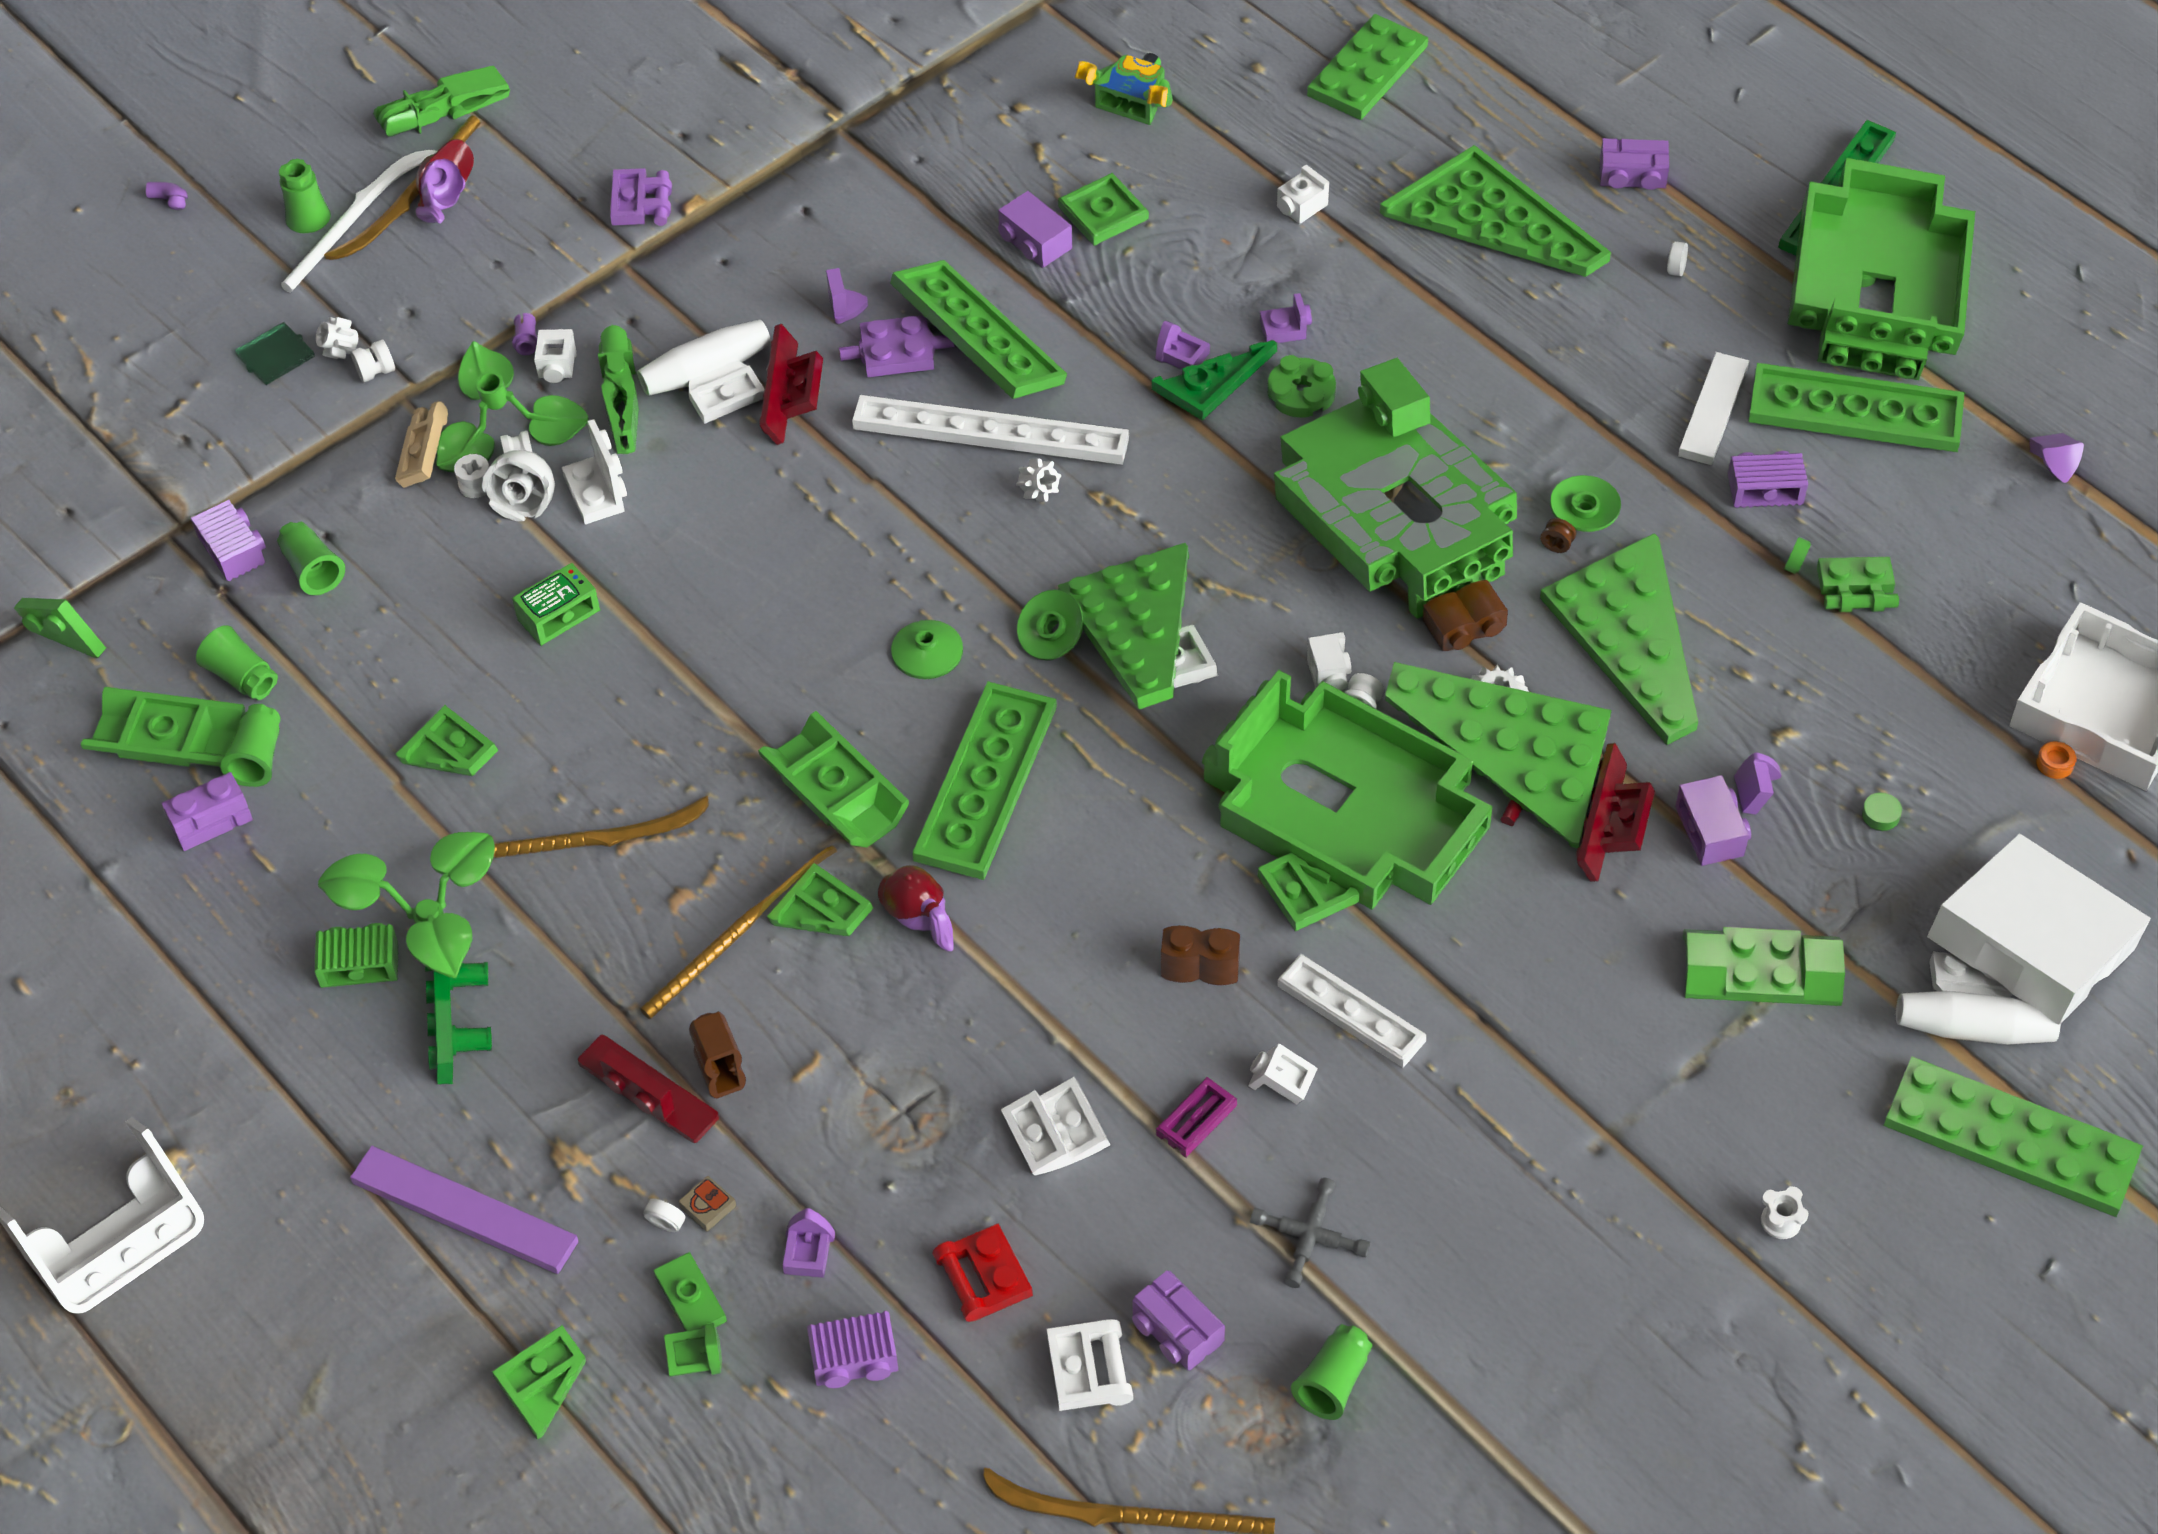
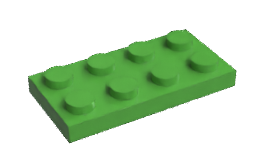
M1374 14L1307 86V96L1362 120L1428 47V37Z

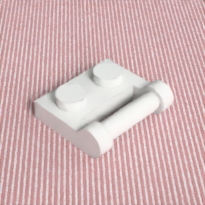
M1110 1319L1047 1329L1059 1411L1109 1403L1116 1406L1124 1405L1133 1400L1132 1387L1126 1382L1119 1343L1122 1331L1119 1321ZM1099 1340L1103 1342L1109 1385L1098 1386L1091 1341Z

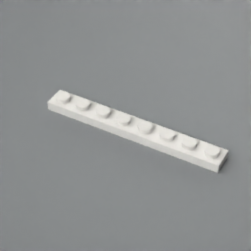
M860 395L852 420L853 429L1121 465H1123L1129 441V430L865 395Z

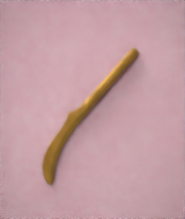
M470 116L450 140L460 139L465 142L480 126V120L476 116ZM416 178L378 220L352 240L325 253V258L334 260L356 253L376 239L400 215L409 211L411 203L419 195L416 187Z
M704 796L674 813L633 825L494 843V857L515 856L571 847H583L585 845L611 847L622 841L668 832L698 819L706 811L709 799L708 796Z
M833 845L825 848L804 864L774 892L740 916L727 930L719 935L693 961L671 979L667 985L640 1008L641 1012L648 1019L653 1018L680 991L703 972L706 967L741 937L771 903L800 879L813 863L819 864L827 857L836 853L837 849Z
M984 1467V1481L987 1487L997 1498L1009 1505L1030 1512L1083 1521L1093 1527L1104 1523L1123 1522L1238 1533L1274 1534L1275 1518L1133 1506L1123 1507L1067 1500L1020 1487L998 1475L990 1468Z

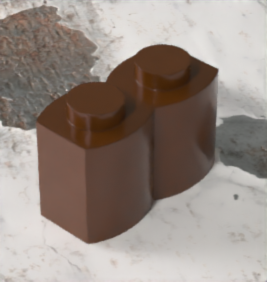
M1488 580L1470 583L1457 592L1435 597L1423 606V622L1442 651L1461 650L1467 647L1472 640L1496 636L1507 626L1508 610Z
M1181 925L1163 929L1161 977L1179 983L1193 982L1199 979L1212 985H1230L1238 982L1240 961L1239 933L1223 928L1200 931L1193 927Z
M719 1011L699 1016L691 1022L689 1034L694 1044L693 1052L709 1093L717 1099L742 1090L746 1083V1077L741 1067L742 1056L725 1016Z

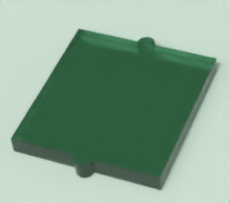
M285 322L280 323L235 350V354L246 365L247 371L249 373L253 372L265 385L270 384L315 357L314 351L304 342L302 335H297Z

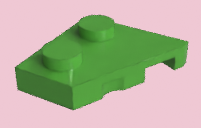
M21 598L14 607L22 617L23 625L31 632L94 658H99L106 649L104 644L66 599Z
M444 705L395 755L400 762L406 765L473 776L498 749L492 741Z
M1293 853L1286 854L1258 867L1259 879L1295 931L1359 902V892L1357 889L1351 886L1348 890L1331 881L1330 874L1319 868L1309 866L1305 860Z
M813 863L769 913L767 918L774 926L850 936L872 911L873 906L869 900Z
M561 1325L492 1371L496 1382L535 1437L539 1439L546 1432L585 1365L586 1359L563 1325Z

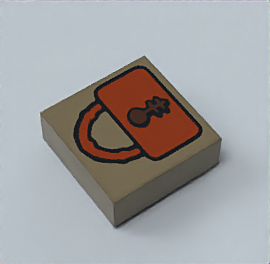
M706 1176L678 1201L680 1208L706 1232L736 1207L735 1199L709 1176Z

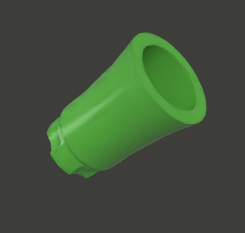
M292 159L287 164L282 165L279 169V182L283 193L285 222L287 226L298 233H312L322 229L329 222L331 212L323 199L311 166L302 159Z
M289 522L279 530L278 545L296 574L301 589L309 595H322L334 589L342 581L345 575L343 560L333 553L304 522Z
M220 626L210 632L197 650L196 662L200 667L216 674L240 693L248 695L252 699L255 698L258 701L264 699L277 684V674L270 669L266 661L259 657L240 638L231 626Z
M253 704L248 707L247 712L240 719L233 741L220 763L222 773L227 774L231 772L238 785L259 787L271 780L273 756L280 731L279 723L281 719L279 713L274 708H269L263 704Z
M1340 1324L1336 1327L1333 1334L1328 1336L1308 1367L1291 1384L1293 1397L1304 1409L1323 1419L1336 1420L1342 1417L1348 1397L1367 1362V1356L1372 1348V1343L1368 1340V1335L1353 1325L1346 1326Z

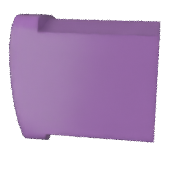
M839 268L826 270L829 299L835 323L840 324L855 318L867 308V297L844 289Z
M1164 321L1158 337L1156 360L1166 362L1181 370L1191 365H1200L1210 353V344L1182 332L1178 325Z
M2064 433L2030 438V452L2042 458L2047 469L2063 483L2068 482L2080 463L2084 444Z
M1760 753L1751 754L1734 775L1743 813L1756 815L1774 794L1771 781L1781 778V771L1777 762L1769 756Z
M806 1208L795 1214L788 1223L783 1272L788 1275L824 1278L830 1242L834 1241L835 1231L823 1216L812 1209Z

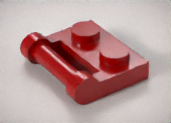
M999 1223L958 1241L941 1243L932 1252L937 1264L944 1267L962 1303L960 1310L968 1322L979 1320L1033 1296L1032 1287ZM964 1257L969 1258L987 1294L986 1297L976 1296L958 1260Z

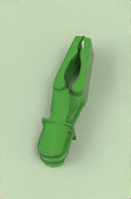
M493 65L440 78L437 82L438 87L430 91L424 90L408 95L403 90L404 98L378 106L374 109L373 115L388 137L414 128L421 134L422 126L434 123L441 117L450 114L453 119H457L509 97L510 88Z
M611 325L606 327L600 336L601 342L599 343L598 358L602 378H604V383L601 387L617 454H629L635 452L639 412L635 384L632 375L636 374L633 348L630 339L627 338L626 331L620 326ZM622 401L625 403V410L622 414L624 422L623 431L619 427L620 416L617 413ZM624 436H626V439L628 441L626 450L622 444L624 441Z

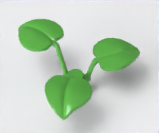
M473 341L462 359L458 382L462 393L472 400L481 399L479 403L480 424L476 428L470 422L461 421L447 426L440 435L436 465L441 470L454 472L456 462L469 454L481 455L488 461L494 452L495 442L490 435L483 433L486 429L487 409H501L507 401H510L527 419L532 420L529 424V432L532 438L538 443L548 446L560 445L574 437L586 426L589 420L588 415L577 403L556 395L537 399L533 406L534 413L529 412L514 397L512 391H507L514 377V369L511 362L502 354L487 349Z
M457 832L440 839L433 847L430 856L433 869L443 874L439 881L438 899L436 901L424 899L415 908H411L389 882L383 881L387 872L386 865L381 859L370 854H353L336 861L321 875L318 887L334 904L348 910H361L371 906L379 898L380 888L385 889L406 912L407 917L414 919L415 924L409 928L406 936L408 950L413 957L437 973L456 978L461 964L470 949L473 934L471 926L465 918L454 913H444L443 909L446 907V885L449 879L460 887H467L479 881L486 874L492 863L495 844L492 836L480 832Z

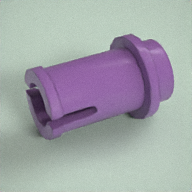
M523 313V323H521V316L518 314L514 319L515 336L512 339V345L519 354L531 355L535 352L537 345V335L535 334L536 320L530 313Z

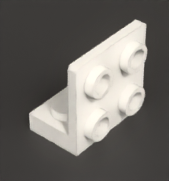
M594 419L587 421L594 457L562 467L563 476L584 524L625 512L622 497L627 496L621 476H617L623 473L619 458L616 453L610 454L611 443L605 429L599 431Z

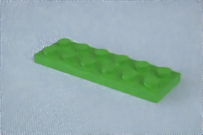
M945 260L893 272L890 284L1012 399L1064 385L1067 373Z
M1757 363L1748 422L1958 452L1965 392Z
M987 681L913 850L914 862L981 880L985 879L1056 711L1057 700L1055 698Z
M1911 1056L1884 1123L1885 1127L2114 1217H2117L2143 1148L2141 1144Z

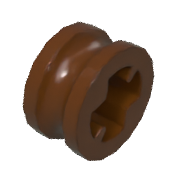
M1553 518L1547 522L1540 539L1542 544L1550 551L1564 553L1570 549L1571 543L1576 538V530L1566 520Z

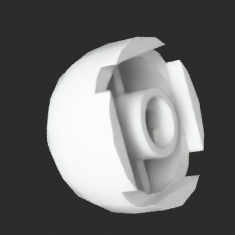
M526 450L508 451L497 457L484 474L482 483L483 493L487 492V496L490 498L489 505L504 518L514 521H525V517H539L552 500L555 487L551 468L546 461L536 453Z

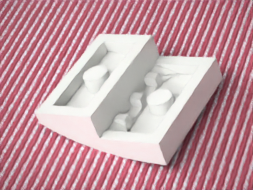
M1075 1077L1041 1096L1034 1090L1001 1109L1034 1175L1062 1168L1110 1146Z

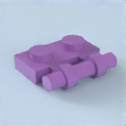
M645 168L613 170L610 213L612 225L645 224V215H653L656 225H665L667 217L671 214V203L668 201V196L672 192V182L669 180V173L665 170H660L656 173V177L647 178ZM646 194H654L655 198H646Z

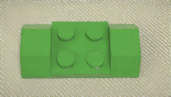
M104 687L102 692V716L93 738L83 739L81 747L87 750L117 753L119 758L187 767L190 766V763L220 767V763L236 734L240 719L245 714L244 704Z
M817 711L810 714L801 733L780 748L775 749L763 746L758 750L759 755L782 777V781L827 826L831 825L850 845L866 848L896 828L909 805V800Z
M1723 927L1722 931L1683 930V940L1686 942L1687 965L1685 998L1842 1005L1845 964L1843 940L1839 937L1801 935V931L1737 927Z

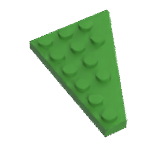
M1475 145L1380 203V213L1384 217L1584 277L1610 262L1611 252Z
M1655 533L1541 589L1540 599L1666 745L1697 730V712L1659 537Z
M1186 543L1149 555H1141L1134 560L1116 566H1108L1101 571L1083 577H1076L1071 581L1058 585V590L1074 597L1081 606L1084 617L1083 631L1139 710L1173 698L1174 679L1176 677V655H1178L1180 642L1179 630L1182 625L1181 612L1182 607H1184L1185 582L1187 581L1186 568L1187 560L1189 559Z
M1394 662L1385 694V701L1398 711L1408 715L1413 723L1418 727L1422 726L1436 737L1439 743L1473 760L1474 771L1492 781L1503 790V794L1517 802L1526 812L1534 814L1540 823L1547 828L1553 829L1567 840L1571 847L1578 848L1612 710Z

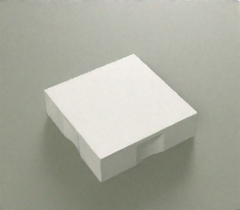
M2080 602L2059 634L2053 652L2040 664L2020 695L2009 726L2044 743L2052 741L2063 742L2074 750L2077 759L2147 791L2158 773V640L2146 636L2123 621Z
M2019 833L1941 905L1927 937L1971 967L1994 978L2008 989L2011 994L2037 1008L2050 1020L2060 1025L2087 998L2093 985L2109 976L2135 950L2151 918Z

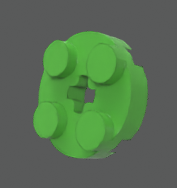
M1294 355L1285 356L1269 375L1268 397L1276 403L1275 407L1280 412L1292 417L1313 416V411L1319 410L1322 407L1323 411H1325L1332 405L1335 399L1336 380L1333 375V368L1326 362L1310 358H1298ZM1302 384L1308 386L1304 387L1303 390H1297V385Z

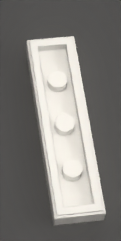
M1716 352L1681 443L1678 457L1708 465L1713 464L1746 375L1749 360Z
M1302 954L1278 978L1279 988L1402 1068L1426 1042L1425 1033Z

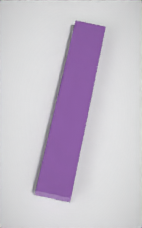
M374 1146L370 1147L350 1177L352 1183L356 1186L555 1274H559L579 1242L577 1235Z

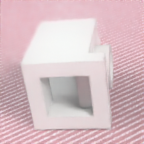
M1308 165L1302 167L1300 174L1278 188L1277 207L1284 215L1291 217L1301 224L1328 205L1329 181Z
M572 329L538 330L534 359L538 378H544L551 383H558L563 378H572L574 359L577 355ZM548 344H563V348H549Z
M1344 632L1308 638L1307 662L1315 689L1322 681L1341 691L1347 687L1346 674H1351V661L1348 652H1344Z

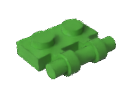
M1890 557L1818 559L1817 572L1821 595H1825V609L1852 612V609L1871 608L1872 612H1883L1885 608H1898L1899 596L1898 593H1893L1895 580Z

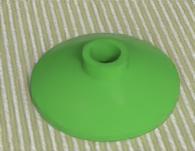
M1579 475L1561 481L1554 488L1551 494L1550 507L1555 518L1566 520L1572 524L1575 530L1593 532L1607 528L1615 522L1620 514L1621 499L1617 490L1607 481L1594 476Z
M1048 590L1034 596L1024 606L1018 619L1017 634L1023 649L1031 656L1041 660H1053L1068 653L1078 642L1083 630L1084 617L1081 606L1074 597L1060 590ZM1059 624L1058 629L1052 633L1053 627Z
M921 620L905 626L896 634L892 642L891 654L897 668L906 675L918 679H934L948 674L959 664L963 655V643L958 632L950 625L936 620Z

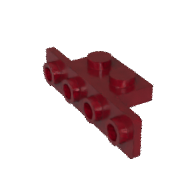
M778 324L774 327L770 361L767 367V381L763 393L762 414L759 419L762 431L776 445L784 443L787 419L817 409L823 357L817 350L797 357L798 342L783 324Z
M1616 743L1607 744L1604 758L1600 760V774L1597 786L1592 790L1590 813L1584 821V837L1576 853L1578 866L1583 869L1590 882L1599 881L1605 853L1641 851L1655 790L1650 782L1623 784L1627 763Z
M603 1034L578 1057L579 1066L604 1082L612 1091L622 1094L635 1103L644 1113L651 1114L692 1143H697L719 1120L718 1111Z

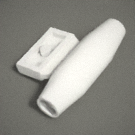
M762 320L718 329L669 350L637 371L639 382L648 396L689 386V399L704 424L764 399V387L750 365L747 366L742 362L771 344L770 335Z
M1936 951L1932 953L1929 963L1932 986L1936 992L1901 993L1897 1000L1896 1022L1898 1025L1944 1038L2008 1045L2056 1042L2060 1032V1025L2050 1020L2037 1008L2022 1000L2011 998V992L2001 983L1971 967L1952 953Z

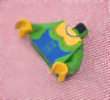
M1146 53L1142 59L1124 55L1115 64L1097 70L1096 65L1086 61H1080L1074 78L1083 79L1086 84L1095 86L1096 108L1150 125L1158 106L1167 108L1172 104L1170 83L1165 79V69L1161 66L1160 58L1153 53Z

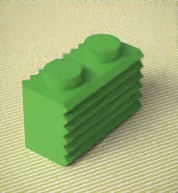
M371 923L363 928L346 929L344 927H332L324 932L317 931L315 974L320 987L397 981L399 946L393 925Z

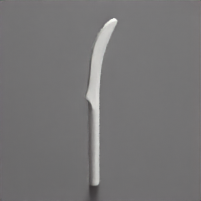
M417 151L402 157L386 169L369 186L357 192L354 203L281 283L282 288L291 293L363 211L390 184L403 174L420 166L427 156L433 155L437 151Z

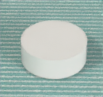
M1676 241L1672 243L1667 264L1669 275H1683L1688 255L1687 243Z
M650 1199L643 1212L644 1217L650 1223L669 1232L679 1231L686 1218L684 1213L678 1208L659 1199Z

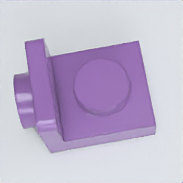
M1301 293L1293 294V307L1260 311V323L1265 341L1274 340L1277 343L1306 339L1307 325L1312 324L1310 306L1309 304L1304 305Z

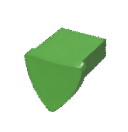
M714 1323L705 1324L704 1329L664 1335L670 1377L710 1370L712 1375L721 1373V1346Z

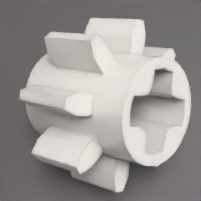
M329 317L328 323L322 322L316 332V344L324 348L323 356L345 359L346 353L351 354L350 351L356 349L358 333L350 328L351 320Z
M1040 458L1029 459L1030 467H1019L1020 474L1016 486H1020L1025 492L1023 498H1035L1037 502L1048 501V493L1059 492L1057 487L1061 474H1058L1053 469V461L1042 462Z

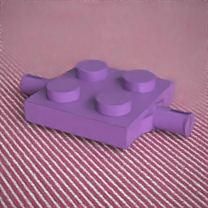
M921 315L859 323L861 333L859 345L839 347L841 361L861 359L862 363L866 366L867 377L933 370L935 349L954 348V343L945 335L933 336L928 329L927 318Z

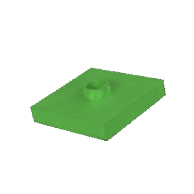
M1113 173L1058 198V207L1093 246L1149 219V211Z

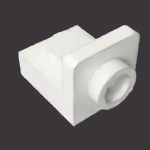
M1277 1044L1267 1053L1261 1051L1250 1067V1071L1254 1074L1248 1086L1256 1090L1265 1084L1297 1105L1304 1100L1318 1068L1281 1044Z

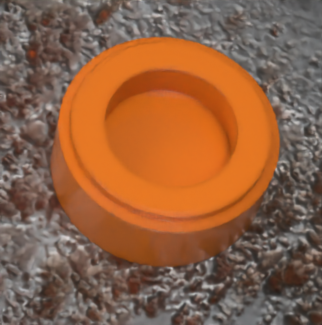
M2052 741L2040 748L2036 764L2040 772L2045 776L2062 779L2072 773L2077 757L2069 745L2063 742Z

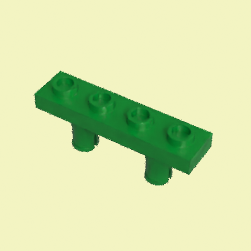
M488 962L462 963L456 978L433 971V980L426 981V1004H434V1013H427V1036H435L436 1045L428 1046L429 1070L436 1069L437 1084H453V1056H456V1052L492 1050L491 1027L456 1028L451 1022L450 990H453V987L488 986ZM425 966V972L433 971Z

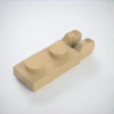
M442 401L431 404L429 411L425 407H420L413 412L414 415L412 416L410 426L407 428L395 477L396 482L403 488L423 482L431 477L442 427L447 425V417H449L448 409Z

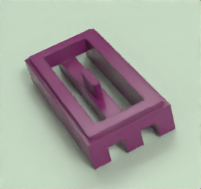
M1206 1077L1156 1128V1136L1161 1140L1163 1138L1167 1139L1169 1146L1173 1149L1175 1147L1179 1148L1180 1154L1187 1158L1237 1106V1098ZM1210 1091L1214 1093L1191 1115V1118L1176 1133L1172 1131ZM1223 1100V1102L1211 1113V1115L1186 1140H1184V1138Z

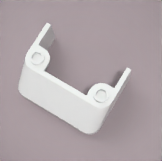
M133 1117L125 1122L146 1153L132 1163L126 1175L127 1185L135 1198L68 1244L56 1230L48 1227L37 1228L25 1235L15 1219L0 1207V1222L15 1245L57 1301L72 1313H83L99 1304L194 1238L201 1231L204 1224L202 1210L150 1130Z

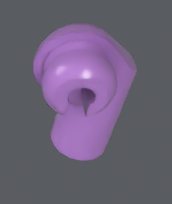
M148 182L146 185L147 198L169 199L167 203L169 208L175 210H182L186 207L185 199H188L187 192L178 185L168 182Z

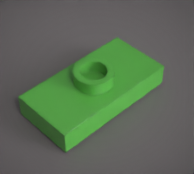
M690 1252L653 1270L656 1280L685 1331L704 1329L705 1324L714 1323L715 1327L727 1322L724 1311Z

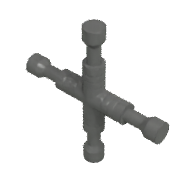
M1329 1178L1320 1179L1317 1187L1319 1193L1316 1202L1311 1204L1305 1222L1285 1216L1281 1219L1268 1215L1262 1209H1253L1250 1223L1258 1226L1266 1224L1279 1228V1232L1299 1237L1293 1255L1295 1258L1293 1267L1287 1272L1284 1280L1285 1284L1289 1287H1300L1303 1279L1302 1269L1304 1264L1309 1261L1315 1243L1336 1249L1340 1246L1353 1250L1356 1255L1367 1257L1370 1247L1369 1241L1348 1239L1342 1237V1233L1321 1227L1327 1210L1325 1207L1327 1198L1333 1193L1335 1182Z

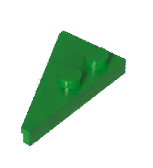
M1274 340L1259 342L1250 345L1249 352L1235 357H1232L1230 353H1226L1205 360L1200 365L1182 368L1181 375L1163 380L1161 376L1155 377L1151 380L1152 390L1203 421L1277 352V342Z

